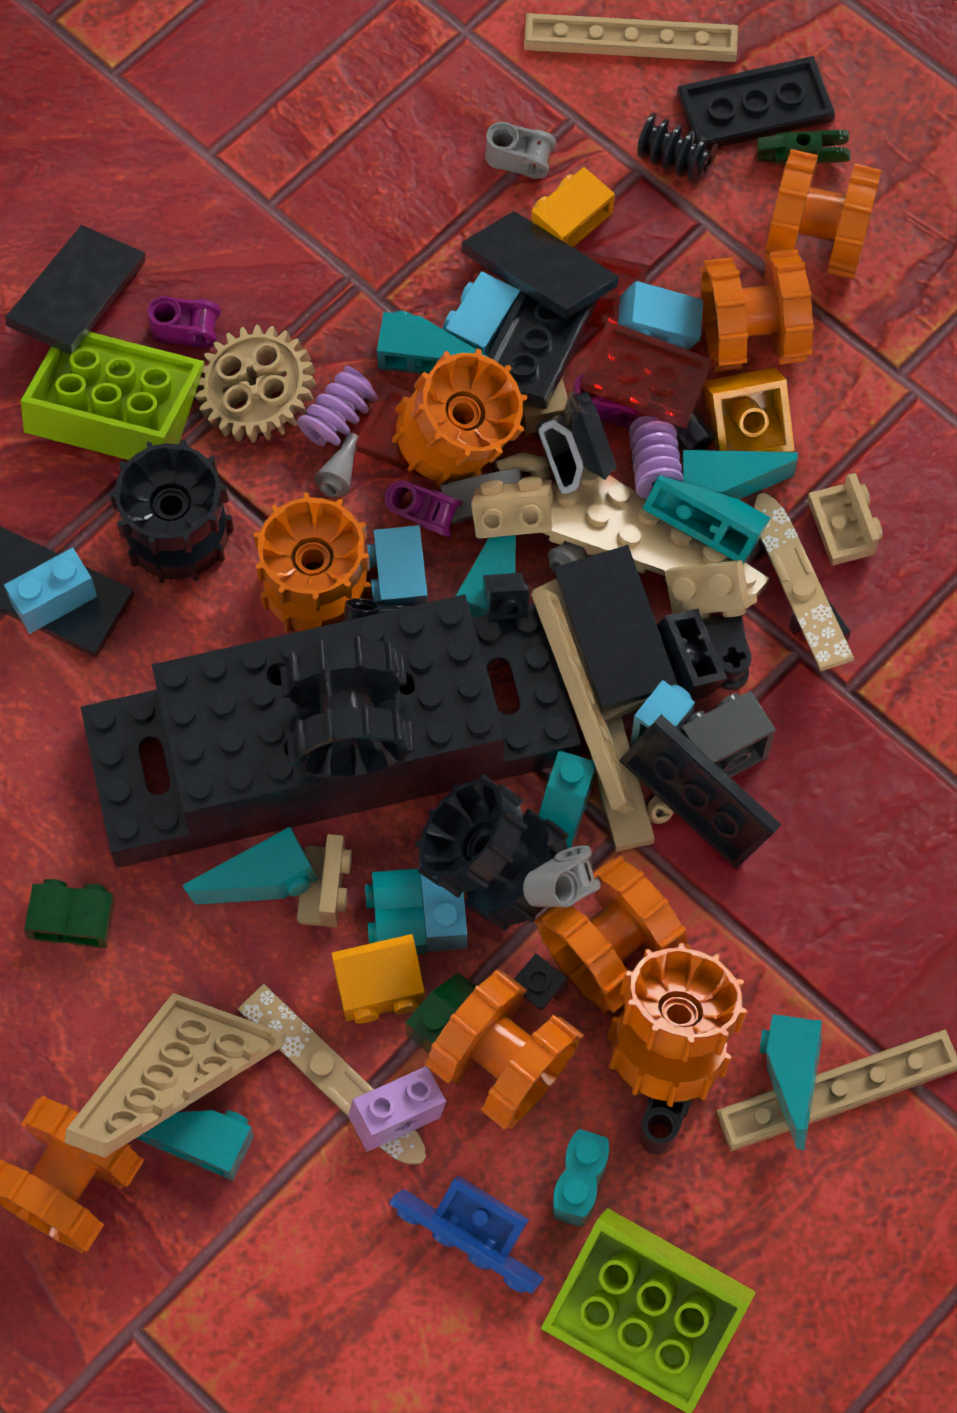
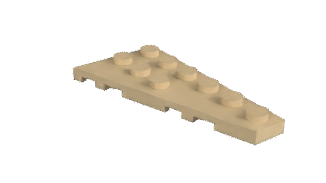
M583 467L580 484L575 491L563 494L559 490L557 483L553 485L554 494L551 503L553 528L550 532H541L549 535V541L563 546L564 541L584 547L586 553L591 556L629 545L637 571L644 574L647 569L664 575L665 582H667L665 571L669 568L734 561L643 510L642 508L647 499L640 498L635 491L610 475L604 480ZM744 563L743 568L748 594L756 593L758 597L766 588L770 578Z
M172 993L68 1126L64 1143L86 1152L106 1157L281 1048L284 1043L285 1033Z

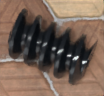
M651 113L641 130L637 155L642 159L650 155V162L652 164L658 165L663 161L664 170L672 171L675 168V173L678 177L682 178L688 174L690 183L695 184L699 182L709 171L716 158L718 143L708 151L706 150L707 138L703 137L697 145L693 144L695 135L693 131H690L683 139L680 137L681 125L678 124L672 132H669V120L665 118L657 126L655 125L657 115L656 113Z

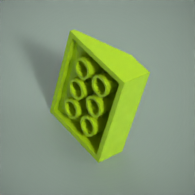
M93 332L87 334L71 355L51 346L21 399L24 433L130 460L135 454L146 449L147 442H152L153 446L166 443L179 444L204 369V361Z
M607 1208L597 1219L541 1329L680 1410L692 1413L756 1291Z

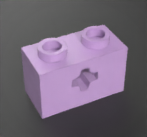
M425 1066L354 1098L348 1117L366 1152L440 1119L446 1100L429 1068Z

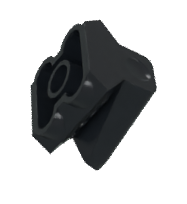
M570 391L563 414L542 421L536 427L545 456L558 488L563 494H569L578 489L583 467L604 480L607 479L612 471L617 470L601 420L588 391L581 394Z

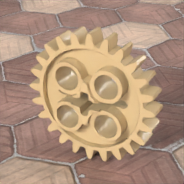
M256 325L253 334L248 335L244 327H241L240 337L237 339L232 334L227 333L228 344L224 346L219 342H215L214 345L218 352L215 355L211 353L204 354L209 365L204 366L201 375L203 378H200L197 387L200 392L195 394L197 401L201 405V412L205 418L208 417V421L213 428L219 427L223 436L226 437L232 432L235 439L239 442L245 433H247L252 443H255L258 433H263L267 441L270 440L271 430L275 428L280 434H285L283 424L287 421L296 426L297 422L293 415L296 412L306 414V408L302 402L314 400L313 395L308 389L314 388L317 385L313 376H311L316 371L312 363L309 362L311 358L307 350L303 349L297 338L292 340L287 331H283L278 336L274 326H270L266 334H263L260 326ZM276 359L272 364L264 366L268 360ZM240 369L237 374L228 376L231 371ZM283 391L279 397L271 399L274 393ZM247 401L243 407L235 409L238 403Z

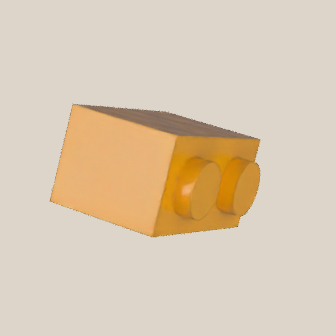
M583 167L575 175L570 174L566 176L559 184L558 189L549 197L544 196L535 203L532 208V222L571 247H575L613 214L615 193Z

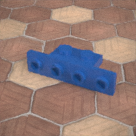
M459 1175L452 1181L437 1209L405 1189L393 1195L389 1204L397 1209V1215L404 1221L413 1225L421 1224L433 1232L432 1236L436 1241L447 1247L456 1246L468 1254V1260L481 1269L489 1270L491 1268L502 1275L505 1284L513 1290L521 1293L527 1291L533 1294L542 1284L543 1276L510 1256L529 1219Z

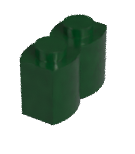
M45 879L43 884H32L24 927L25 934L28 939L36 941L107 948L115 906L113 893L107 892L106 887L98 884H84L83 888L72 889L67 887L66 882L56 879Z

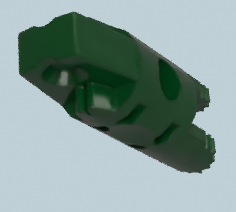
M849 130L777 133L775 136L758 138L757 160L786 165L790 151L794 149L818 155L817 163L848 162L851 160L848 148L827 146H839L849 142Z

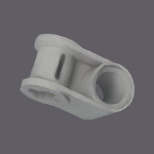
M507 122L494 123L487 131L485 159L491 167L520 173L530 178H544L549 172L547 162L550 152L554 151L556 147V139L553 135L543 130H532ZM501 144L505 145L506 147H499L497 145Z
M576 846L563 850L550 861L531 871L526 876L523 886L527 902L535 907L567 908L583 897L598 891L601 888V884L598 878H594L589 857L592 854L590 847Z

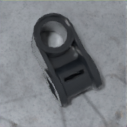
M719 615L703 619L727 677L720 687L729 691L742 688L749 678L752 656L746 640L741 615L735 617Z
M648 1098V1106L639 1132L640 1144L647 1152L660 1155L672 1149L693 1099L674 1102L672 1107H669L667 1101ZM653 1124H662L669 1130L670 1135L666 1138H656L650 1134L648 1127Z

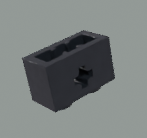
M699 609L666 615L657 624L678 686L690 694L692 701L707 698L727 677Z

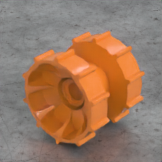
M791 149L778 192L764 259L770 258V252L796 249L799 236L802 234L834 242L827 273L855 279L882 170L854 164L846 195L812 187L818 155Z
M798 249L770 252V258L765 260L764 285L742 288L740 272L733 263V257L704 260L705 266L700 268V299H703V331L708 358L714 366L715 373L743 369L742 364L747 363V338L751 336L770 334L772 351L775 352L779 365L806 362L807 356L812 355L814 325L811 291L805 270V262H802L798 255Z
M476 349L474 353H459L455 355H450L448 351H445L429 374L426 372L421 374L414 383V387L417 388L410 398L403 397L395 408L399 416L396 424V434L393 436L392 442L398 443L402 455L409 463L407 468L409 472L416 470L424 477L436 481L437 487L441 488V485H444V483L481 475V471L488 463L493 464L501 456L504 445L509 440L514 441L524 430L520 422L523 414V403L526 401L527 396L521 395L516 381L509 373L511 370L510 365L503 367L495 360L481 355V349ZM452 413L461 416L465 424L457 422Z
M305 492L304 498L290 501L279 508L273 505L271 507L272 514L265 521L260 533L254 532L253 534L255 548L258 550L259 563L256 564L258 580L263 581L264 592L261 593L263 608L271 609L274 615L284 623L286 632H289L291 629L303 631L343 622L346 600L352 598H372L371 583L367 580V571L370 570L369 555L365 551L364 540L367 538L366 524L364 522L358 523L352 513L344 508L342 499L333 502L324 498L310 497L309 493ZM311 562H318L322 564V566L316 570H309L305 568V566Z
M619 856L616 860H609L593 873L594 878H598L601 884V888L595 892L594 897L599 901L603 909L591 919L570 906L567 908L550 907L534 921L538 927L541 942L546 946L558 964V968L564 972L581 992L582 996L599 1007L604 1014L609 1010L614 1013L625 1004V996L620 994L625 973L628 970L622 961L631 953L636 951L637 954L644 956L646 949L655 952L666 948H678L679 943H683L687 949H692L687 941L685 933L687 930L680 923L678 917L668 904L669 901L660 894L642 871H638L634 866L627 863L622 856Z
M679 943L678 948H666L655 952L646 949L643 959L637 964L633 972L626 971L620 994L625 996V1009L619 1018H612L607 1040L612 1041V1058L609 1069H616L623 1080L633 1088V1095L642 1093L654 1099L667 1101V1105L672 1107L674 1102L687 1101L696 1097L706 1100L709 1089L714 1085L718 1076L725 1077L732 1057L731 1054L726 1053L727 1042L733 1032L739 1033L741 1031L747 1009L742 1008L741 989L744 981L742 979L737 980L730 970L719 962V955L715 954L712 957L700 951L687 949L683 943Z
M496 969L490 977L475 987L471 995L451 1015L450 1020L436 1041L431 1045L432 1049L424 1065L448 1084L451 1081L457 1084L460 1078L473 1067H476L477 1064L481 1065L498 1079L489 1090V1095L481 1111L506 1130L508 1127L513 1129L521 1119L531 1112L549 1088L557 1081L556 1079L575 1055V1051L584 1034L561 1016L557 1018L555 1015H552L531 1036L511 1021L515 1013L520 1009L519 1006L527 989L504 971L500 973Z
M42 1095L40 1099L37 1098L22 1121L21 1126L27 1129L37 1141L43 1143L47 1148L31 1173L2 1159L0 1160V1205L57 1242H61L80 1253L83 1251L87 1252L104 1224L92 1215L88 1209L77 1203L93 1176L120 1189L124 1186L128 1187L144 1159L139 1157L128 1144H125L106 1157H101L64 1143L66 1129L79 1113L67 1105H62Z

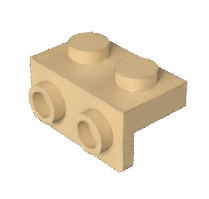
M856 473L848 474L845 484L808 494L807 501L831 566L875 555L879 540L882 539V528L878 518H872L868 508L870 505L868 489L865 484L859 483Z
M526 477L519 480L518 483L503 484L502 481L493 480L484 482L480 487H476L471 501L476 537L490 538L550 532L553 528L551 503L554 493L552 480H541L540 477Z
M742 560L673 567L665 571L672 614L699 609L702 619L710 617V613L723 612V617H735L745 614L746 608L757 602L756 593L748 594Z
M327 834L326 847L307 846L305 848V855L319 880L311 883V887L306 892L300 894L297 921L302 925L337 927L339 912L346 911L347 888H342L343 873L350 874L352 850L345 849L343 835Z

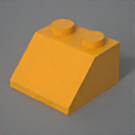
M775 367L702 381L707 419L710 428L716 435L714 443L717 451H795L787 379Z
M413 934L332 952L335 977L346 1022L354 1020L357 1024L368 1023L378 1019V1014L394 1011L395 1014H407L415 1011L419 1007L418 1005L425 1000Z

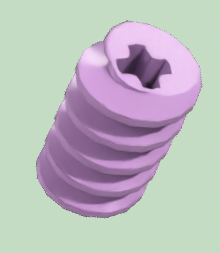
M345 366L344 372H340L335 376V383H330L326 386L325 394L322 393L317 396L316 404L310 405L306 410V415H302L297 419V424L304 435L319 446L324 447L327 442L334 446H339L341 440L336 431L343 435H348L350 429L345 421L358 424L360 419L354 411L357 410L363 414H367L369 411V407L364 399L371 403L378 401V396L370 382L360 372L350 366Z
M644 416L633 421L629 427L628 434L632 450L631 457L635 473L636 493L640 498L647 499L660 475L681 482L684 480L681 474L682 465L679 462L680 453L676 439L677 431L672 424L664 422L657 417Z

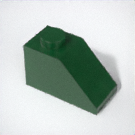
M459 972L434 989L405 1022L406 1035L430 1053L431 1045L436 1041L450 1020L451 1015L471 995L476 986Z

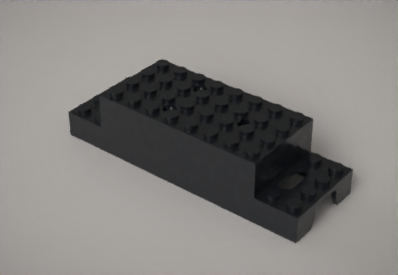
M466 594L152 664L156 690L80 707L110 852L116 868L280 831L288 827H297L453 791L454 784L461 786L467 782L479 780L482 774L490 780L496 781L552 768L558 751L580 757L581 742L564 681L535 604L529 605L528 617L489 620L488 615L472 618ZM360 636L361 639L374 640L381 643L392 642V648L395 649L397 655H404L406 676L412 678L415 690L409 695L402 694L399 690L396 693V699H388L374 705V708L390 711L399 710V714L405 722L411 721L415 752L408 753L404 760V766H395L387 771L375 774L374 777L362 776L342 778L334 781L333 778H321L312 775L303 776L302 771L296 765H289L286 735L293 733L296 727V720H305L319 714L320 711L306 708L296 709V704L289 697H283L280 667L287 665V661L290 659L289 653L298 652L306 647L318 644L319 640L327 642L354 639ZM493 661H504L511 669L520 702V708L514 714H503L497 708L487 671L489 664ZM148 739L158 740L163 746L170 778V787L167 792L161 795L150 793L145 781L139 749L141 744Z

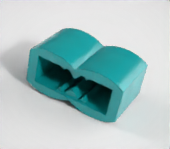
M419 868L372 872L373 884H365L367 909L375 908L376 921L368 923L369 944L413 934L417 955L427 954L421 874L418 872Z
M582 1129L577 1130L572 1136L566 1151L564 1172L559 1177L554 1190L552 1213L555 1220L582 1228L590 1219L595 1206L597 1184L601 1181L609 1155L608 1137Z

